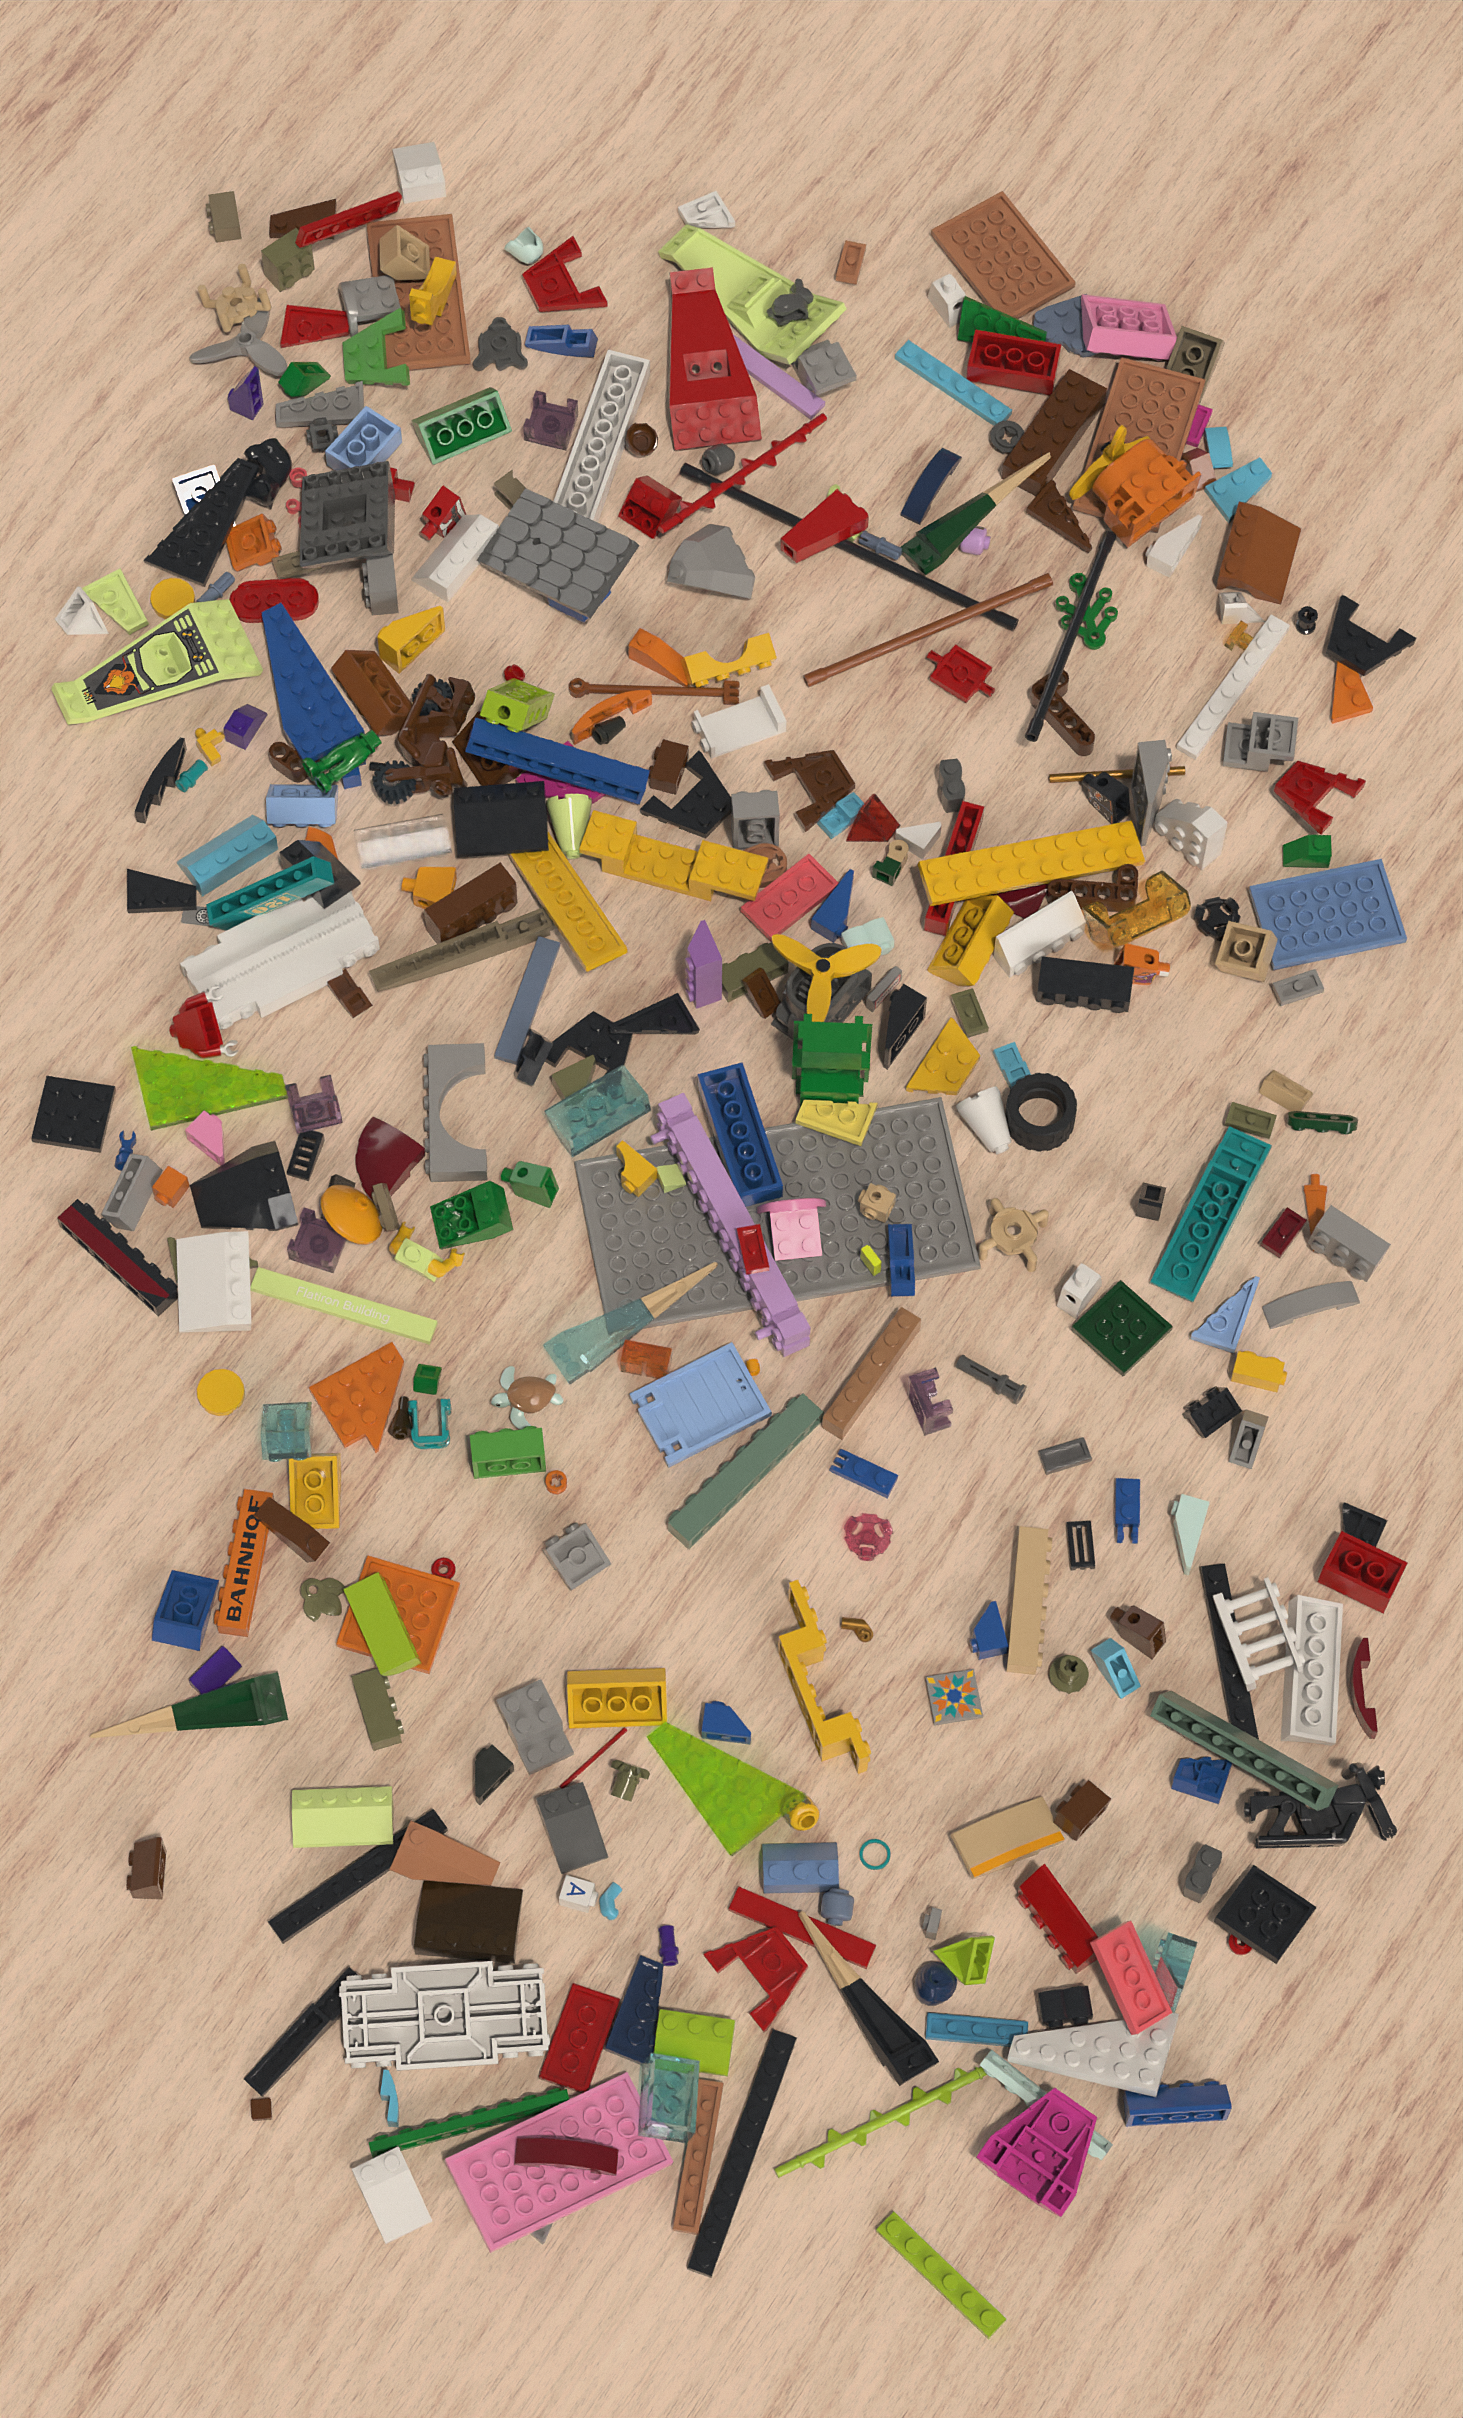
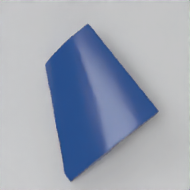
M1203 1757L1199 1760L1192 1758L1181 1759L1174 1776L1172 1789L1219 1804L1233 1763L1227 1759L1211 1760V1757Z

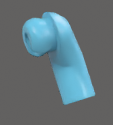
M615 1882L609 1886L599 1900L601 1914L608 1920H614L619 1914V1911L615 1908L614 1900L621 1893L622 1888Z

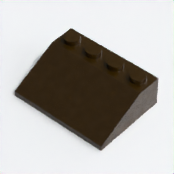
M424 1881L414 1940L415 1955L515 1964L523 1889Z

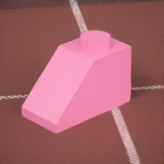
M203 1111L185 1129L187 1140L221 1166L225 1164L222 1121L216 1115H209L206 1111Z

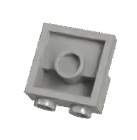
M576 1522L565 1529L567 1534L561 1538H558L557 1535L545 1542L547 1547L542 1550L570 1591L611 1565V1562L586 1523L579 1525Z

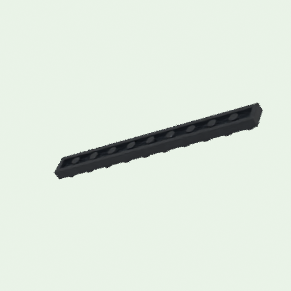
M774 2029L771 2033L687 2270L709 2278L713 2276L797 2037Z

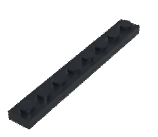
M1225 1563L1202 1566L1200 1571L1229 1723L1259 1740L1250 1691L1247 1692L1213 1600V1596L1220 1593L1223 1594L1225 1600H1232ZM1231 1613L1232 1621L1235 1622V1613Z
M434 1809L415 1821V1823L442 1835L448 1831V1828ZM407 1827L393 1836V1844L378 1846L268 1921L281 1943L284 1944L389 1872Z

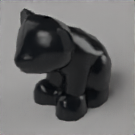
M270 438L261 444L249 446L244 452L248 462L259 466L258 472L261 474L255 477L247 497L267 506L270 510L280 487L292 470L291 456L276 438Z

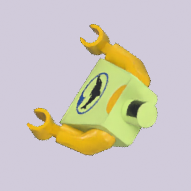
M405 1221L402 1222L397 1235L389 1246L390 1253L395 1255V1262L433 1282L437 1278L443 1277L454 1266H461L465 1253L457 1254V1249L454 1248L451 1250L449 1258L443 1260L434 1252L410 1240L415 1227H406Z

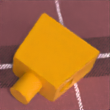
M420 867L416 879L403 878L401 890L413 892L414 905L426 909L455 890L457 881L456 867Z

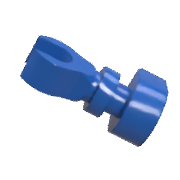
M124 1130L119 1135L122 1147L119 1149V1155L116 1156L114 1166L122 1171L129 1155L133 1154L132 1148L137 1142L134 1131L130 1140L124 1139Z

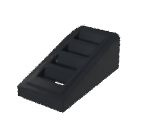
M304 1127L301 1128L287 1175L306 1181L310 1180L325 1142L323 1133ZM305 1147L313 1150V1152L302 1150V1148ZM299 1156L310 1159V1161L308 1162L298 1158ZM296 1165H300V1166L306 1167L307 1170L304 1171V1170L295 1168V1166H296Z

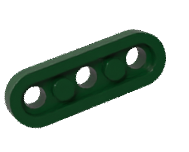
M1292 1111L1288 1113L1287 1124L1297 1131H1303L1306 1128L1315 1129V1131L1321 1133L1331 1130L1338 1131L1341 1134H1351L1352 1131L1357 1130L1358 1119L1354 1116L1343 1114Z

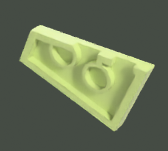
M121 569L82 588L88 597L129 635L149 625Z

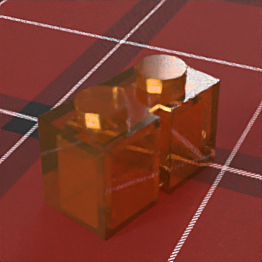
M625 1339L620 1360L621 1372L642 1376V1363H647L646 1377L660 1379L669 1374L672 1362V1348Z

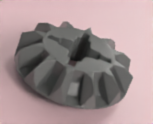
M1013 421L998 422L991 430L990 443H993L995 450L999 449L1003 454L1012 452L1023 436L1024 430ZM1005 433L1008 437H1012L1010 444L1006 439H1003Z

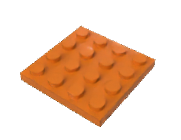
M367 1556L359 1581L377 1572L384 1577L421 1660V1664L411 1669L430 1674L460 1588V1582ZM349 1606L336 1646L373 1658L353 1610Z

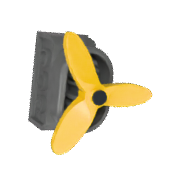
M781 934L773 935L772 944L774 948L797 967L788 978L785 985L786 990L783 992V1001L777 1007V1017L772 1021L771 1025L793 1040L794 1021H804V1014H812V1022L843 1023L871 990L872 973L866 968L879 959L882 951L881 947L876 944H862L847 948L836 943H825L810 950L788 936ZM798 1040V1044L802 1046L803 1040Z

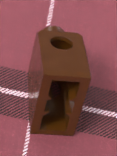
M1132 1605L1127 1612L1120 1607H1116L1112 1612L1110 1619L1118 1624L1121 1638L1150 1659H1153L1166 1643L1164 1622L1135 1605Z

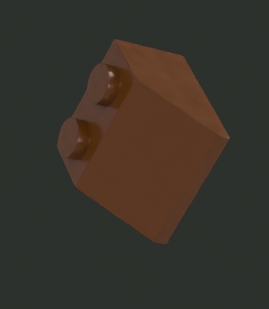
M162 1837L134 1843V1851L129 1852V1866H132V1875L127 1876L126 1887L127 1890H130L132 1898L163 1900L167 1850Z

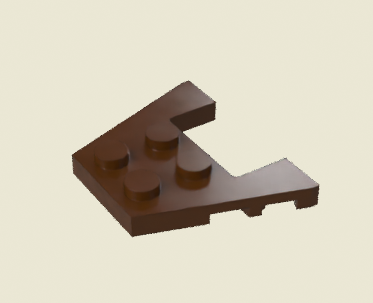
M834 750L805 754V757L792 759L791 757H786V760L772 762V759L764 761V767L773 781L793 772L796 773L813 800V804L795 812L796 818L805 832L832 810L838 801L855 789L854 780Z

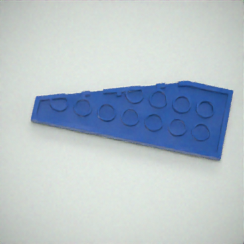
M279 603L263 611L262 618L284 733L301 760L309 757L316 761L326 756L343 741L357 735L359 736L360 733L365 734L361 724L283 604Z

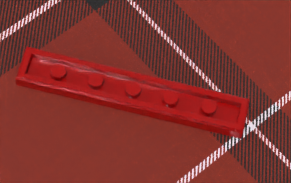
M396 191L304 225L299 229L295 244L302 248L396 213L402 195Z
M738 1886L729 1906L730 1912L770 1929L778 1927L784 1935L816 1948L799 1917L800 1912ZM808 1916L845 1961L867 1970L876 1949V1944Z

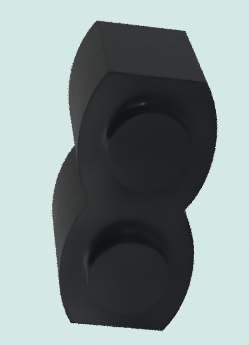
M1077 1986L1038 1993L1042 2026H1048L1050 2030L1060 2029L1064 2027L1063 2024L1073 2023L1074 2026L1086 2025L1088 2020L1093 2018L1088 1986Z

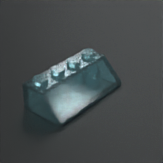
M622 1064L544 1112L559 1141L573 1158L651 1111L648 1094Z
M1168 1932L1166 1940H1160L1152 1968L1172 2012L1175 2013L1198 1942Z

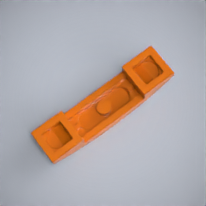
M635 690L624 692L596 704L573 727V744L576 745L591 737L594 725L629 708L632 714H635L652 705L651 691Z

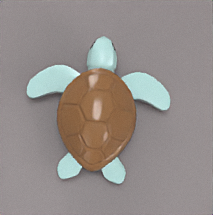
M510 1366L504 1370L500 1379L502 1388L508 1392L495 1395L492 1398L491 1404L498 1408L512 1405L511 1421L516 1428L523 1430L524 1427L531 1426L525 1419L524 1413L539 1412L549 1402L554 1405H561L563 1398L560 1394L555 1393L556 1388L554 1385L557 1378L555 1374L548 1375L546 1379L528 1376L514 1381L515 1368Z

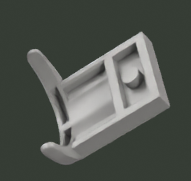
M389 275L339 283L338 289L343 298L351 337L358 333L357 322L384 318L401 308L394 280Z

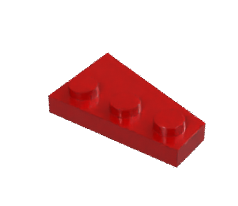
M287 305L280 343L281 348L348 336L350 330L346 311Z

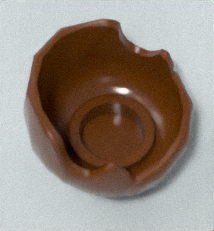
M634 423L626 432L625 444L630 453L636 456H648L657 448L658 436L656 431L647 423Z

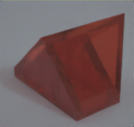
M872 794L859 810L846 842H888L896 832V829L901 825L878 796Z

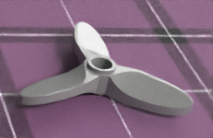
M257 311L251 318L250 315L243 318L241 333L236 337L200 349L189 357L192 363H206L242 355L248 356L256 366L276 376H282L287 369L284 357L270 344L260 340L265 333L270 311Z

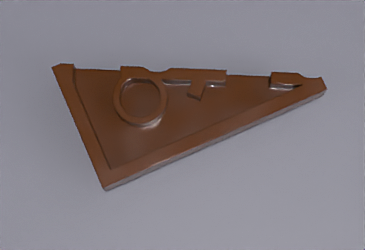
M1051 479L1026 508V513L1089 553L1092 550V545L1087 534L1081 530L1078 525V519L1072 509L1067 506L1064 496L1060 495L1055 481Z

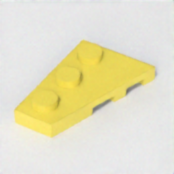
M803 1100L795 1124L862 1146L878 1103L857 1104V1102L833 1103L832 1101Z

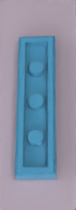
M938 2013L927 2014L926 2040L1011 2047L1014 2036L1028 2034L1027 2021Z

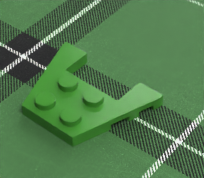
M402 308L393 311L343 342L345 380L348 384L363 381V384L374 385V383L410 385L409 367L406 364L387 369L385 335L406 329L405 312Z

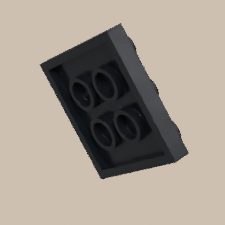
M46 1076L31 1137L32 1142L101 1153L115 1097V1086Z
M1253 1865L1215 1917L1214 1922L1277 1964L1317 1907Z

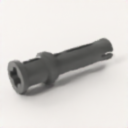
M962 1355L956 1364L957 1369L993 1387L996 1394L1007 1396L1013 1400L1014 1404L1020 1402L1026 1391V1385L1017 1384L1010 1380L1006 1374L1000 1376L983 1365L967 1358L965 1355Z

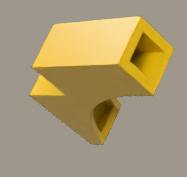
M439 257L434 258L423 285L418 290L412 288L410 291L411 320L419 324L433 325L436 315H442L457 275L455 261Z

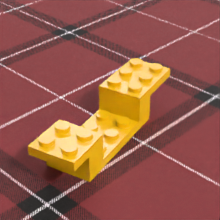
M596 810L592 812L579 848V853L601 859L602 872L710 902L715 890L755 901L768 865L767 857L702 840L699 851L640 836L637 835L636 821Z
M799 1580L789 1582L788 1600L800 1629L779 1636V1656L821 1762L849 1752L857 1773H863L867 1771L871 1750L867 1740L862 1741L860 1734L862 1727L858 1718L854 1719L852 1713L848 1712L824 1721L826 1718L822 1706L816 1705V1691L812 1683L808 1684L806 1667L823 1661L827 1640L823 1630H818L816 1622H818L815 1609L809 1608L807 1601L809 1600V1595L806 1587H801Z

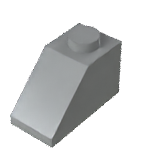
M1245 1410L1229 1462L1252 1469L1269 1416Z

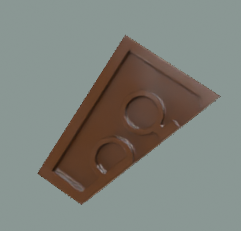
M336 199L270 215V238H281L295 228L299 231L300 227L336 214ZM334 235V236H331V237H329V238H326V239H333V240H334L335 235Z

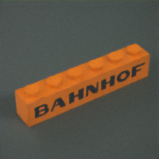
M244 1489L243 1497L239 1496L237 1511H240L239 1518L234 1519L232 1533L235 1534L234 1542L229 1543L228 1556H231L229 1565L225 1564L223 1579H226L225 1587H221L219 1592V1602H222L221 1608L216 1610L214 1624L217 1625L218 1631L221 1634L248 1637L269 1534V1529L253 1515L268 1497L275 1500L271 1492Z

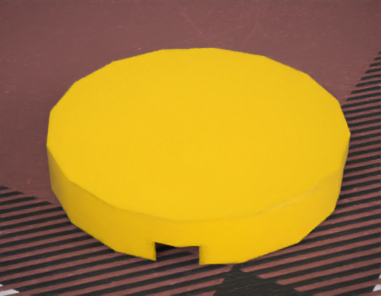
M168 578L155 585L151 591L150 601L155 613L159 617L167 619L188 604L195 603V594L188 582L180 578Z
M215 1369L206 1373L199 1381L197 1398L200 1405L209 1414L216 1416L229 1415L243 1403L245 1398L244 1384L241 1378L233 1371Z

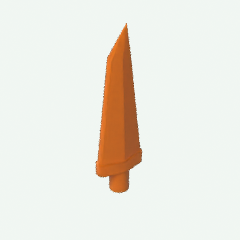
M1311 1174V1185L1303 1186L1311 1235L1325 1212L1327 1186L1320 1185L1319 1174Z

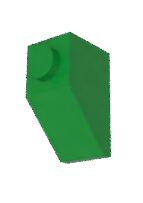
M291 362L278 383L284 388V392L287 395L301 397L308 395L328 381L331 375L318 362Z
M1306 835L1286 843L1282 847L1283 867L1329 868L1332 857L1331 835Z

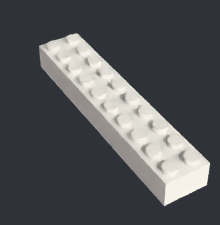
M612 350L607 351L553 502L593 521H599L625 447L626 432L634 422L650 377V360Z

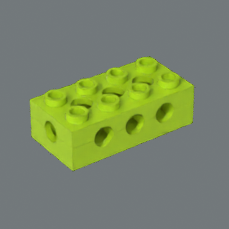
M513 678L487 690L480 716L485 717L489 723L496 725L501 723L507 725V729L510 731L520 732L547 719L555 693Z

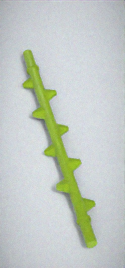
M975 2067V2070L969 2073L956 2068L953 2081L928 2093L915 2087L913 2088L912 2101L884 2115L876 2110L870 2111V2122L843 2135L834 2129L828 2130L827 2143L801 2156L797 2155L795 2159L775 2168L774 2171L777 2177L780 2178L800 2167L804 2168V2165L810 2162L821 2169L824 2167L826 2154L852 2141L865 2146L867 2134L895 2120L906 2127L909 2125L911 2112L937 2099L945 2104H950L952 2092L978 2079L982 2080L987 2074L982 2067Z

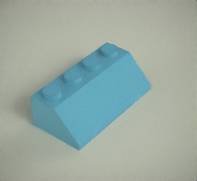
M251 815L177 861V864L203 897L277 851V838L264 820Z

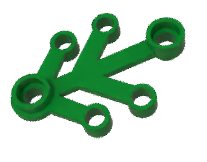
M1082 573L1073 574L1069 580V588L1077 593L1078 599L1087 580L1086 576ZM1107 587L1099 591V598L1092 608L1089 603L1083 618L1087 629L1080 626L1078 635L1084 638L1085 645L1092 650H1097L1105 644V631L1118 616V610L1115 607H1107L1104 612V619L1096 628L1094 620L1105 604L1112 599V590ZM1106 593V594H1108L1109 596H1108V597H1104V596H1102V594ZM1059 596L1056 599V609L1070 614L1064 615L1061 619V627L1067 630L1069 624L1064 622L1071 621L1076 607L1069 603V599L1066 596ZM1059 602H1065L1066 604L1060 605ZM1112 612L1115 615L1109 616L1107 613Z

